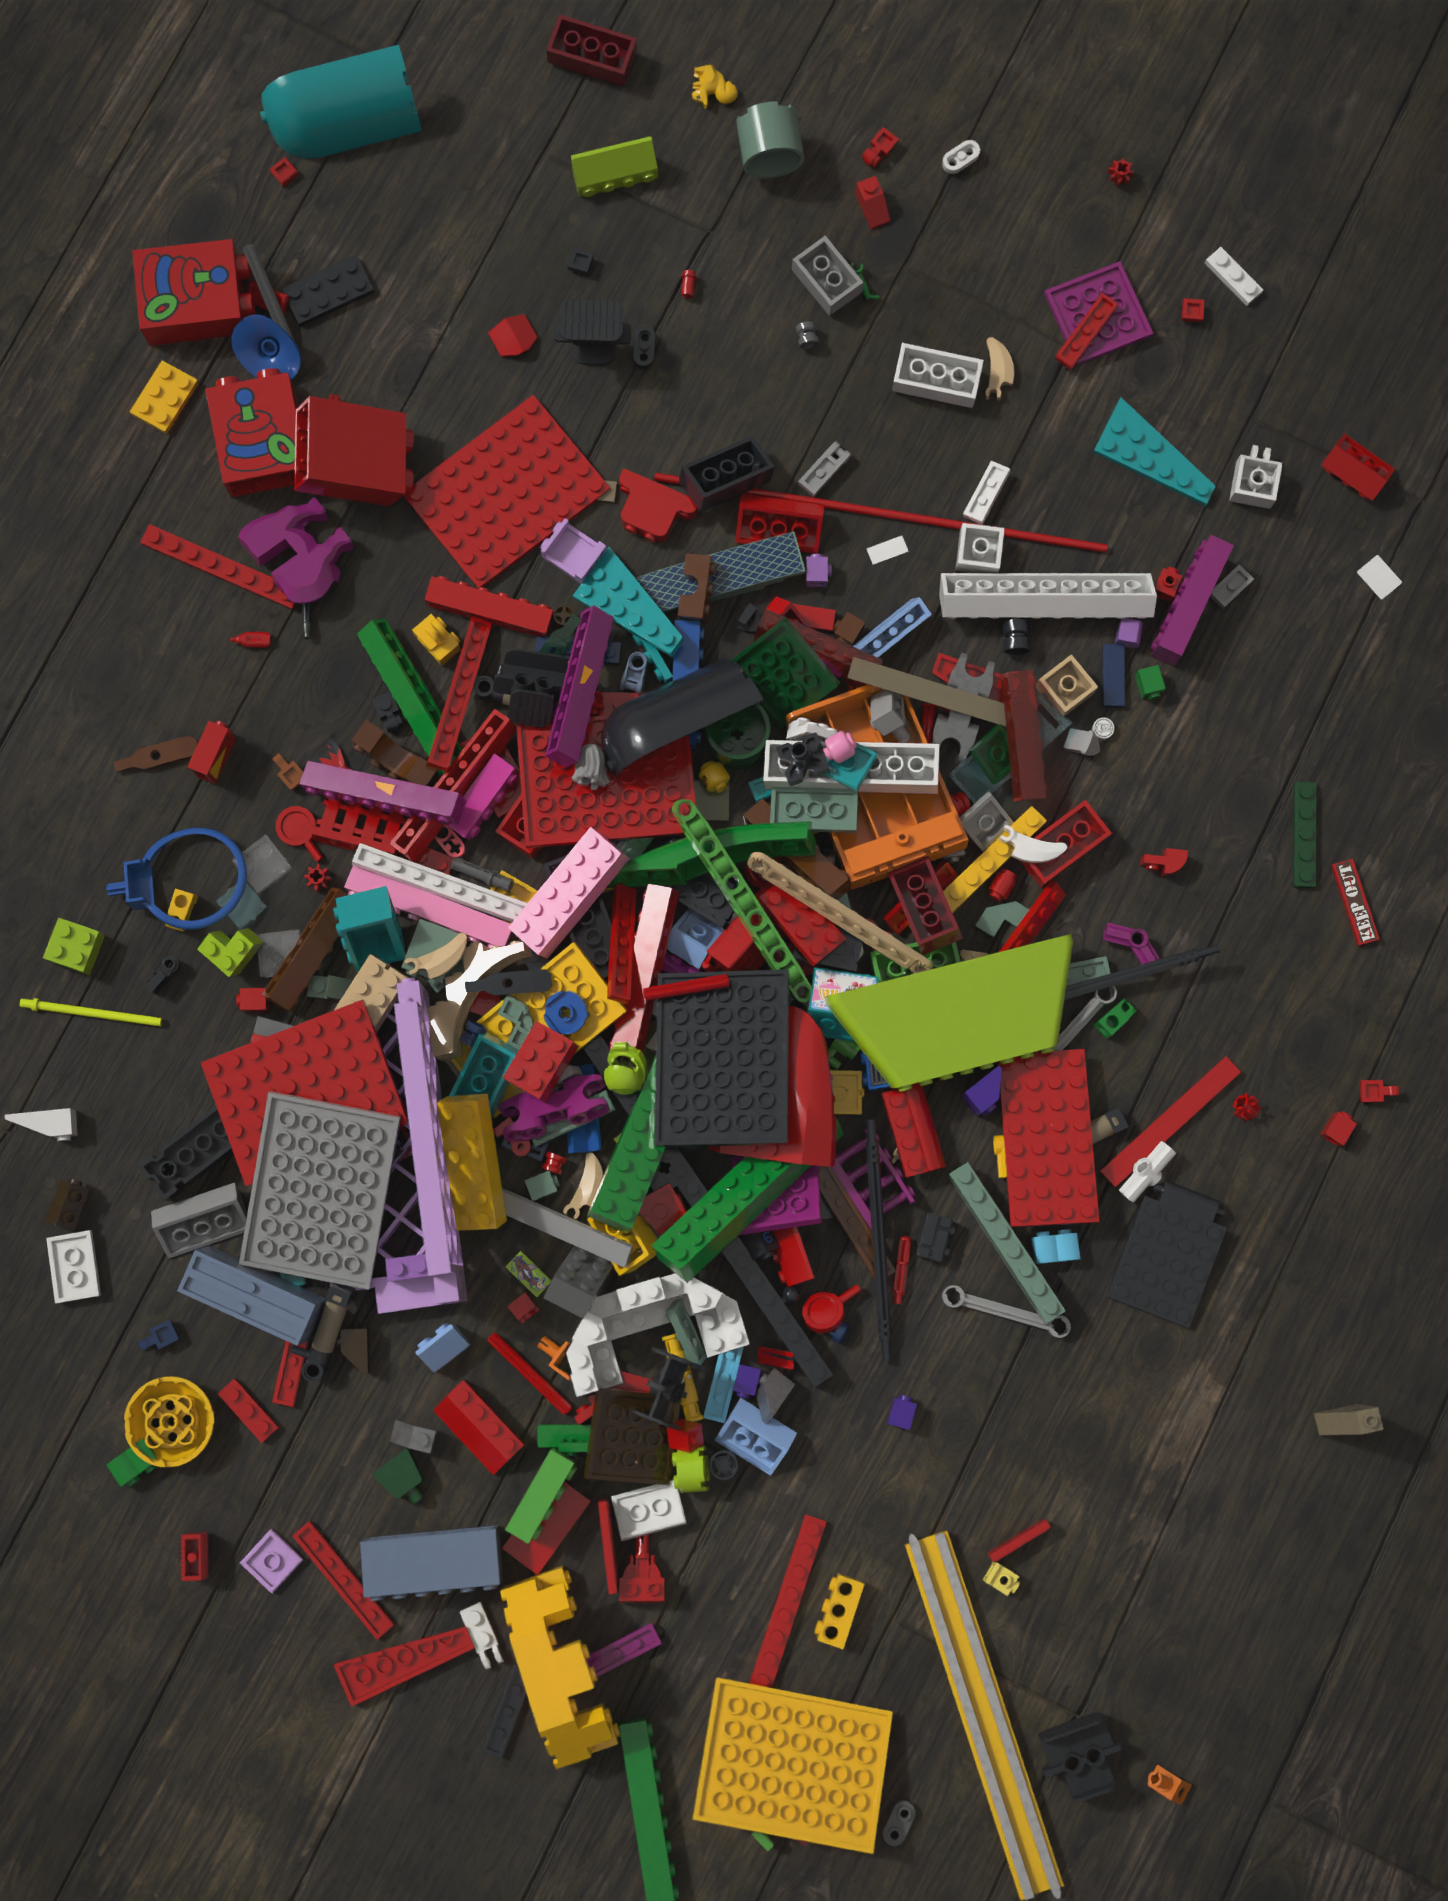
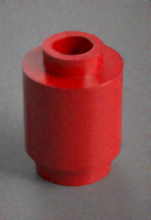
M1002 868L1001 872H997L988 888L989 896L999 902L1001 899L1006 900L1016 884L1017 876L1011 871Z

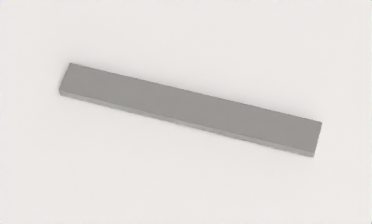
M502 1188L507 1216L624 1268L628 1265L633 1245Z

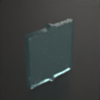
M246 882L242 898L228 916L241 930L250 921L256 920V916L265 910L267 906ZM237 884L232 888H228V892L216 901L221 908L231 899Z

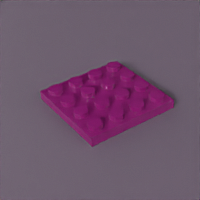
M1120 261L1047 289L1044 292L1065 342L1101 293L1119 303L1117 309L1081 356L1076 366L1150 338L1153 335L1152 329Z
M745 1156L732 1157V1169ZM811 1165L739 1235L822 1223L819 1166Z

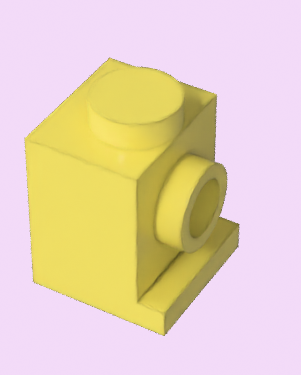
M998 1562L991 1564L983 1578L986 1583L1007 1596L1010 1592L1014 1594L1020 1584L1017 1581L1019 1576ZM1002 1576H1006L1008 1578L1006 1584L1000 1583V1578Z

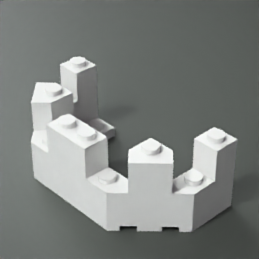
M676 1273L661 1278L657 1277L596 1297L592 1307L577 1328L572 1338L573 1342L566 1353L572 1371L571 1379L576 1396H582L595 1392L599 1388H608L623 1383L611 1340L670 1323L666 1310L674 1300L682 1299L689 1317L695 1315L707 1357L750 1345L737 1301L696 1278H692L686 1283Z

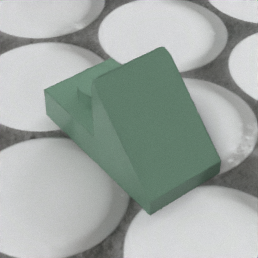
M312 975L307 997L340 1001L353 980L328 975V977Z

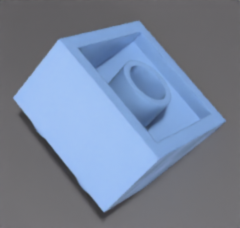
M686 911L671 929L667 949L699 969L709 955L706 951L722 932Z

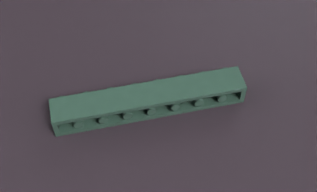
M967 1162L951 1172L948 1178L1044 1325L1064 1313L1065 1309L969 1163Z

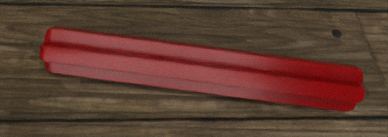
M727 974L647 987L643 989V995L645 1000H653L728 987L730 981Z

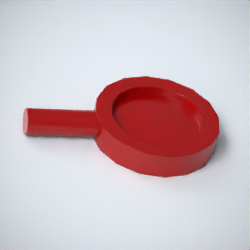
M291 806L284 809L276 820L278 837L285 844L292 847H302L305 845L316 862H320L324 858L311 841L313 839L311 835L313 826L317 827L313 814L300 806Z
M856 1284L839 1297L830 1292H818L810 1296L803 1306V1318L806 1325L818 1333H828L835 1330L844 1319L843 1304L861 1292L859 1286Z

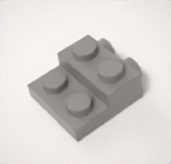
M989 792L959 817L966 835L982 852L1005 832L1003 830L1005 825L1011 826L1014 823Z

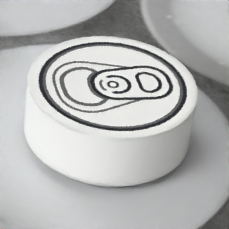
M1099 718L1093 724L1092 731H1095L1098 739L1106 740L1113 734L1114 724L1108 718Z

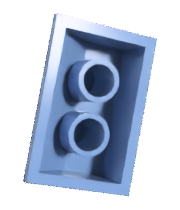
M740 1398L714 1441L771 1476L789 1450L797 1433L774 1418H771L765 1424L762 1422L760 1409Z

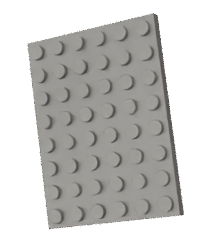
M273 1091L268 1092L239 1264L369 1290L371 1288L401 1116Z

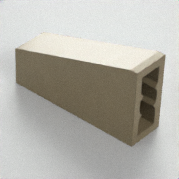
M1354 1404L1314 1413L1319 1435H1356L1384 1430L1379 1409L1374 1406Z

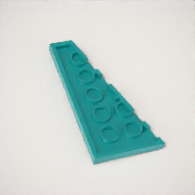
M1120 397L1093 453L1206 506L1215 485Z
M608 547L573 594L574 599L588 608L593 605L613 616L615 624L673 657L685 641L684 638L612 549Z

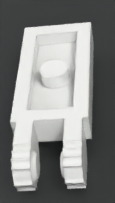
M481 1601L461 1610L462 1619L485 1669L491 1668V1662L485 1650L491 1647L496 1661L499 1664L504 1662L498 1647L499 1642Z

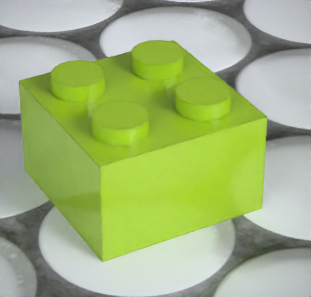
M58 918L43 958L49 962L90 975L105 935L97 930Z

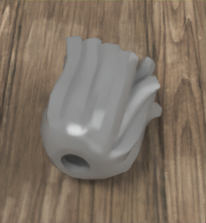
M595 744L584 745L581 748V758L575 763V773L571 779L581 786L583 784L588 786L591 783V790H597L598 786L604 787L610 782L606 776L605 754Z

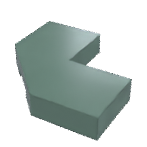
M1016 901L988 907L975 927L993 938L1003 921L1017 928L1029 909Z
M509 994L506 996L498 1014L516 1024L507 1044L519 1050L534 1023L528 1004Z

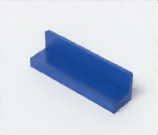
M594 1064L578 1066L582 1072L580 1076L595 1074ZM599 1118L567 1132L569 1153H588L602 1149Z

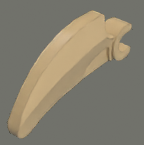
M991 337L987 339L991 360V373L985 397L986 400H989L990 393L994 392L997 394V400L999 401L1001 399V386L1013 385L1014 365L1004 345Z
M463 932L459 933L452 941L434 952L415 959H406L405 964H415V968L409 971V974L415 975L420 970L425 969L428 972L429 978L434 979L450 971L459 962L465 951L467 935Z
M591 1152L586 1155L585 1169L579 1187L572 1201L564 1208L563 1212L567 1215L570 1209H575L574 1219L576 1220L581 1215L580 1210L586 1205L591 1207L604 1176L599 1160Z

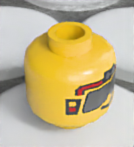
M709 761L702 765L699 773V779L708 792L716 791L720 793L728 787L727 783L730 780V776L721 762Z

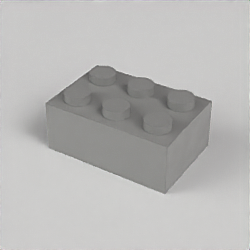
M826 236L796 256L792 261V271L829 316L862 293L863 281Z

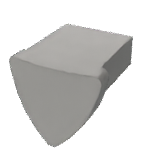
M1070 728L1063 747L1066 751L1093 756L1100 752V744L1095 731L1089 730L1088 732Z

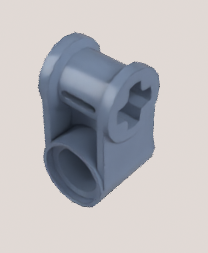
M634 652L629 656L621 680L620 690L637 692V695L642 693L648 667L646 656L643 653ZM640 659L644 664L636 668L632 665L634 660Z

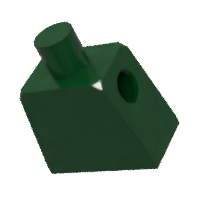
M406 1448L372 1473L397 1500L406 1494L410 1501L415 1504L424 1497L417 1485L425 1479L410 1448Z

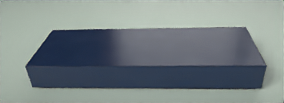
M1124 644L1102 645L1103 707L1125 706Z

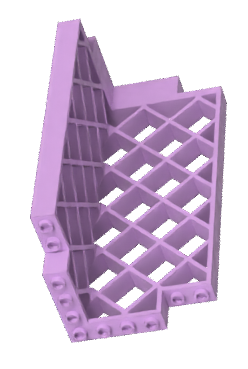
M415 978L402 979V983H397V1001L399 1003L394 1004L396 1018L390 1013L387 1018L397 1024V1031L385 1045L383 1052L385 1057H387L399 1041L402 1070L389 1060L387 1062L389 1067L403 1076L404 1084L398 1092L401 1099L406 1095L409 1124L405 1125V1127L410 1130L411 1135L402 1147L405 1151L392 1164L391 1173L397 1168L417 1184V1191L400 1213L385 1203V1209L392 1213L396 1219L380 1238L377 1254L380 1253L386 1259L394 1258L382 1247L401 1222H403L424 1239V1245L416 1255H426L428 1276L430 1277L388 1282L387 1277L373 1278L371 1288H375L378 1314L468 1301L459 1230L457 1231L437 1108V1102L442 1100L437 1058L433 1057L428 1013V1007H430L429 992L419 980L415 981ZM411 1146L416 1177L399 1165L404 1155L411 1149ZM418 1200L422 1230L405 1218ZM353 1287L355 1291L363 1290V1288Z

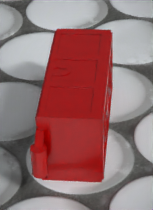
M771 884L768 889L762 887L755 895L756 899L774 886V884ZM763 908L768 918L770 919V921L772 922L777 932L784 941L787 935ZM755 913L751 916L750 922L752 925H756L759 917ZM737 916L706 951L709 955L702 963V967L706 972H716L718 969L722 971H755L766 960ZM712 960L716 963L714 967L710 963Z

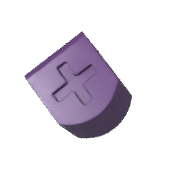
M1129 618L1121 619L1117 628L1115 644H1124V647L1128 648L1139 647L1143 622Z

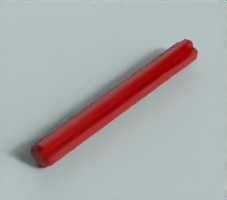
M496 1332L488 1338V1342L563 1415H566L572 1409V1406Z

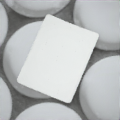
M1378 555L1357 571L1380 599L1386 597L1402 583Z

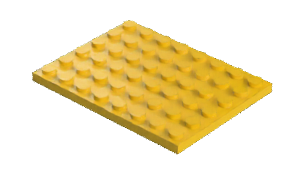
M716 1678L692 1820L873 1854L893 1712Z

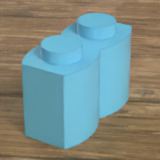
M1071 1229L1059 1230L1058 1235H1050L1049 1231L1036 1233L1037 1237L1031 1238L1035 1264L1080 1259L1077 1233H1071Z

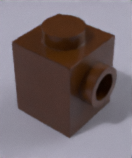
M847 612L842 621L838 619L832 629L834 631L833 639L843 648L852 647L863 631L865 622Z

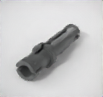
M455 857L452 861V870L481 880L487 886H495L510 892L514 885L513 879L498 874L496 870L485 869L459 857Z

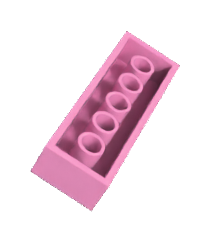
M590 827L508 928L534 952L548 959L630 858L599 831Z

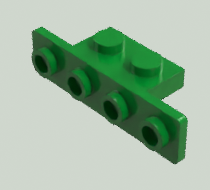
M540 1424L537 1427L538 1447H558V1452H563L564 1455L568 1456L576 1455L577 1452H586L587 1455L591 1424Z

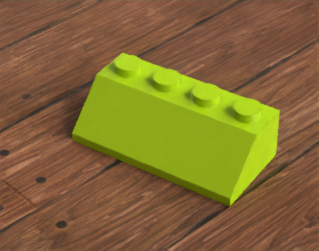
M651 136L571 156L573 176L579 197H591L595 193L611 192L615 188L631 187L636 183H648L658 178V168Z

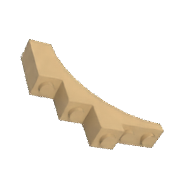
M514 941L508 946L488 948L480 942H475L465 948L463 953L465 972H455L452 976L445 977L447 1001H439L434 1006L428 1007L433 1057L441 1061L462 1057V1042L459 1038L463 1033L470 1007L480 992H465V981L483 980L518 960L532 956L531 948L522 941Z

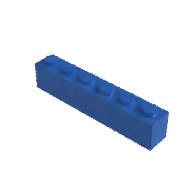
M675 620V628L685 641L674 654L673 681L698 670L699 661H703L704 648H699L700 641H704V628H700V621ZM701 730L689 734L690 749H696V743H701Z

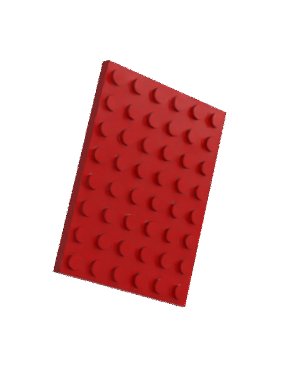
M532 395L412 486L410 493L405 494L403 497L478 588L485 587L544 542L546 538L552 536L553 529L558 522L562 523L565 518L570 522L585 511L598 498L609 491L610 487L537 398Z
M609 715L593 716L590 718L582 747L586 744H595L602 750L601 734ZM551 720L544 727L516 723L526 848L577 844L590 827L599 831L609 841L685 835L673 815L672 806L680 799L690 800L696 806L689 735L643 756L626 767L620 776L616 778L606 767V776L610 782L604 787L598 786L597 790H591V783L588 786L584 784L581 786L571 779L575 773V763L565 768L545 757L554 720ZM685 803L681 804L679 808L683 816L688 813V806Z
M365 1000L357 1001L201 1062L245 1186L253 1184L268 1092L270 1091L401 1116L399 1127L409 1124L408 1116Z

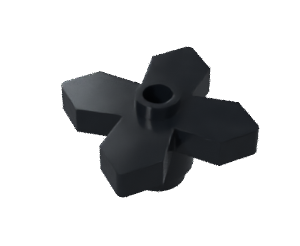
M816 732L804 736L802 742H796L793 745L786 743L776 748L781 762L790 764L785 771L790 786L802 783L807 770L817 776L830 772L826 757L816 755L822 747Z

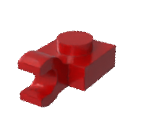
M1383 1080L1359 1081L1360 1103L1384 1102V1096L1399 1095V1086H1383Z

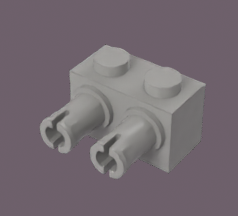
M885 689L873 695L870 707V723L876 731L879 730L883 736L891 732L900 743L908 741L910 733L907 732L906 728L909 726V720L904 715V698L898 693Z

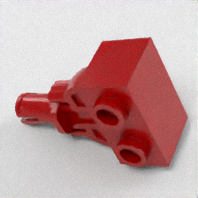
M650 1534L643 1535V1544H641L642 1536L636 1537L635 1565L633 1564V1555H630L629 1564L624 1570L623 1578H619L620 1603H664L665 1580L661 1577V1572L656 1565V1556L651 1555V1564H649Z

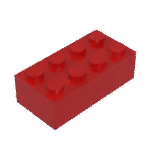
M1084 800L1034 838L1044 842L1065 843L1067 849L1062 855L1043 863L1019 861L1039 887L1042 888L1105 841L1112 833L1089 803Z

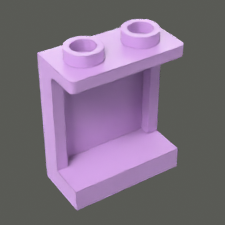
M566 518L562 523L558 522L555 525L553 535L550 539L546 538L540 547L544 559L580 584H582L607 550L605 544L600 541L596 543L570 525L569 520Z

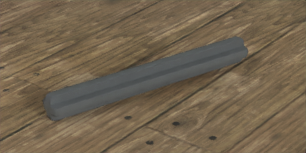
M246 245L243 247L244 254L270 316L293 339L255 245Z

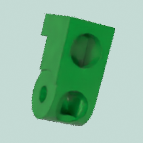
M1124 998L1093 1026L1108 1039L1137 1010Z

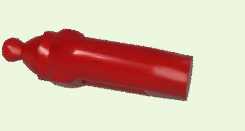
M245 632L235 638L231 637L230 641L247 648L271 646V634L268 632Z

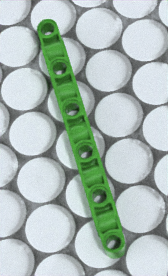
M677 800L672 806L673 815L772 970H789V995L794 1000L800 1002L809 1001L812 987L801 967L708 822L700 814L692 801ZM683 803L688 806V813L684 816L679 811ZM707 840L712 844L709 852H705L703 849V844ZM730 877L735 879V886L732 889H729L727 886V880ZM756 913L759 921L756 925H752L750 918ZM777 950H780L782 953L779 961L774 959V953ZM803 986L805 993L803 996L798 997L797 990Z

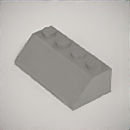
M232 1183L151 1211L152 1228L169 1259L244 1233L247 1211L236 1184Z

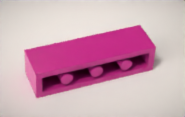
M494 753L463 796L466 804L459 824L450 823L448 826L468 840L471 837L474 838L481 829L479 826L482 822L488 820L492 815V808L495 804L500 803L505 797V790L509 785L512 786L516 782L519 770Z

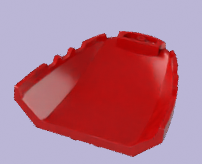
M789 1006L788 1144L708 1146V1150L723 1154L796 1164L835 1166L836 1117L834 1116L835 1096L832 1090L833 1075L830 1073L828 1062L830 1058L824 1034L808 1012L798 1007Z

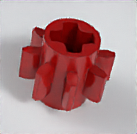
M1124 158L1118 162L1114 160L1112 167H1109L1107 172L1112 175L1110 182L1113 181L1117 186L1123 183L1128 184L1129 178H1132L1134 171L1130 170L1132 163L1126 162Z
M317 864L314 869L308 867L310 872L308 875H304V878L309 880L307 886L310 888L314 885L316 892L321 887L327 889V881H332L331 877L326 876L329 870L325 868L322 871L320 864ZM318 874H320L322 878L318 879V882H316L313 878L317 877Z
M1248 1093L1237 1097L1232 1106L1236 1109L1234 1115L1239 1119L1243 1118L1246 1122L1249 1119L1256 1118L1261 1109L1257 1105L1259 1100L1254 1095L1250 1096Z

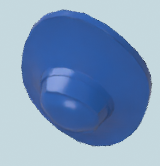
M250 315L237 324L231 337L232 348L240 363L254 377L257 378L259 371L269 368L279 369L282 373L288 372L291 379L298 374L301 367V353L295 341L280 325L262 315Z

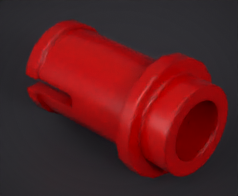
M684 270L683 274H681V279H683L681 296L690 299L694 297V285L697 276L695 271Z

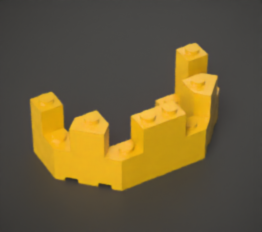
M563 1566L508 1584L500 1591L502 1600H507L508 1607L504 1608L507 1625L511 1626L513 1630L509 1634L534 1718L541 1737L547 1738V1741L544 1742L550 1757L554 1755L556 1757L553 1760L556 1769L591 1758L592 1753L617 1745L619 1742L618 1737H621L618 1723L613 1724L609 1708L605 1709L603 1703L578 1712L575 1699L570 1700V1696L594 1688V1681L597 1680L594 1667L589 1668L587 1659L590 1658V1654L586 1644L582 1645L581 1640L554 1649L553 1645L557 1644L553 1631L549 1632L547 1627L573 1618L575 1615L574 1611L577 1610L574 1598H569L567 1592L570 1588L569 1584L572 1583L569 1570H564Z

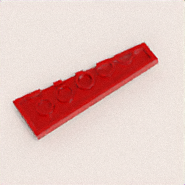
M464 1626L337 1662L334 1664V1668L352 1707L474 1649L475 1646L467 1627Z

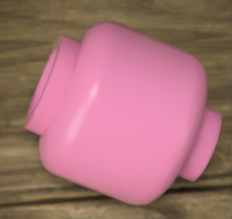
M839 731L825 740L826 748L823 750L829 761L834 759L835 762L842 763L855 755L857 745L849 732Z

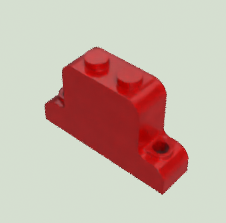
M623 468L619 477L620 491L629 496L621 512V522L626 532L636 535V533L640 534L651 543H655V541L662 543L667 540L677 518L691 520L696 517L699 510L689 496Z

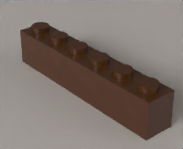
M761 799L743 814L746 825L770 823L771 803L767 804ZM817 845L814 856L781 857L804 880L836 900L851 889L849 875L843 869L839 870L836 868L834 861L829 856L825 857L822 855Z
M332 887L262 993L263 997L287 1011H290V1009L297 1005L299 995L308 988L311 982L310 978L321 968V961L325 955L332 951L333 943L339 937L336 929V924L339 923V920H336L333 908L337 907L336 898L347 896L348 894L339 888Z

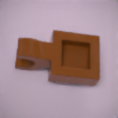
M278 753L272 758L281 769L277 775L293 791L300 785L303 771L294 761L288 764Z

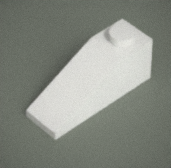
M71 1108L5 1115L6 1120L57 1138V1141H69L71 1136H77L76 1110Z

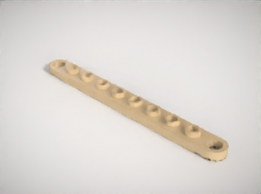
M754 852L750 855L747 863L749 868H752V871L759 872L763 875V878L900 966L910 969L914 974L933 969L932 962L914 951L910 946L903 944L874 923L858 915L857 912L847 908L838 900L804 880L801 876L788 870L784 865L779 864L760 852Z

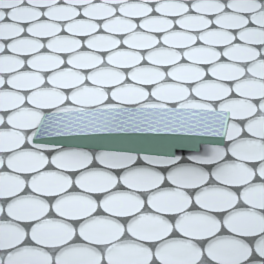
M795 532L710 554L715 563H717L716 575L712 577L714 593L713 596H710L709 602L764 589V586L785 581V578L804 574L805 567ZM685 562L635 578L664 614L679 609L680 595H692L698 589V581L687 579L683 574Z

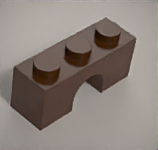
M686 553L683 574L687 579L698 581V589L692 595H680L678 617L683 621L706 623L707 617H710L711 604H709V599L714 593L712 577L716 575L717 563H715L710 555Z

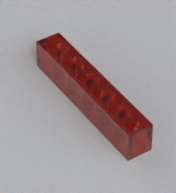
M1033 670L1007 672L1001 675L1014 802L1046 798L1047 784L1044 782L1045 764L1041 754L1043 743L1039 735L1041 724L1037 716L1038 699L1035 697L1036 679L1033 676Z

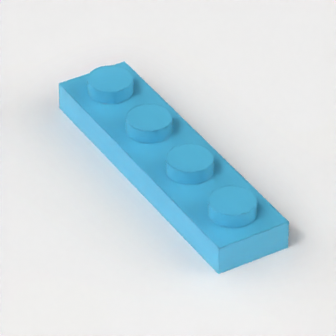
M743 1347L718 1355L703 1418L725 1423Z

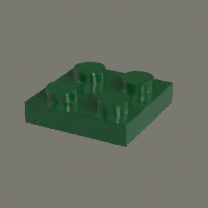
M1002 724L996 725L969 750L991 784H997L1024 759V756Z

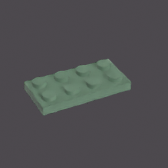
M772 787L770 823L811 821L812 832L857 833L858 792L852 789Z

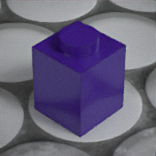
M739 1364L733 1391H737L736 1396L748 1399L750 1395L755 1396L761 1369Z
M901 1394L899 1398L894 1397L887 1423L910 1430L917 1405L912 1402L913 1398Z

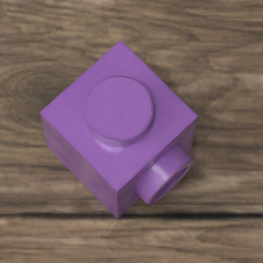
M812 554L806 558V587H827L828 576L832 575V564H828V557H823L821 554Z

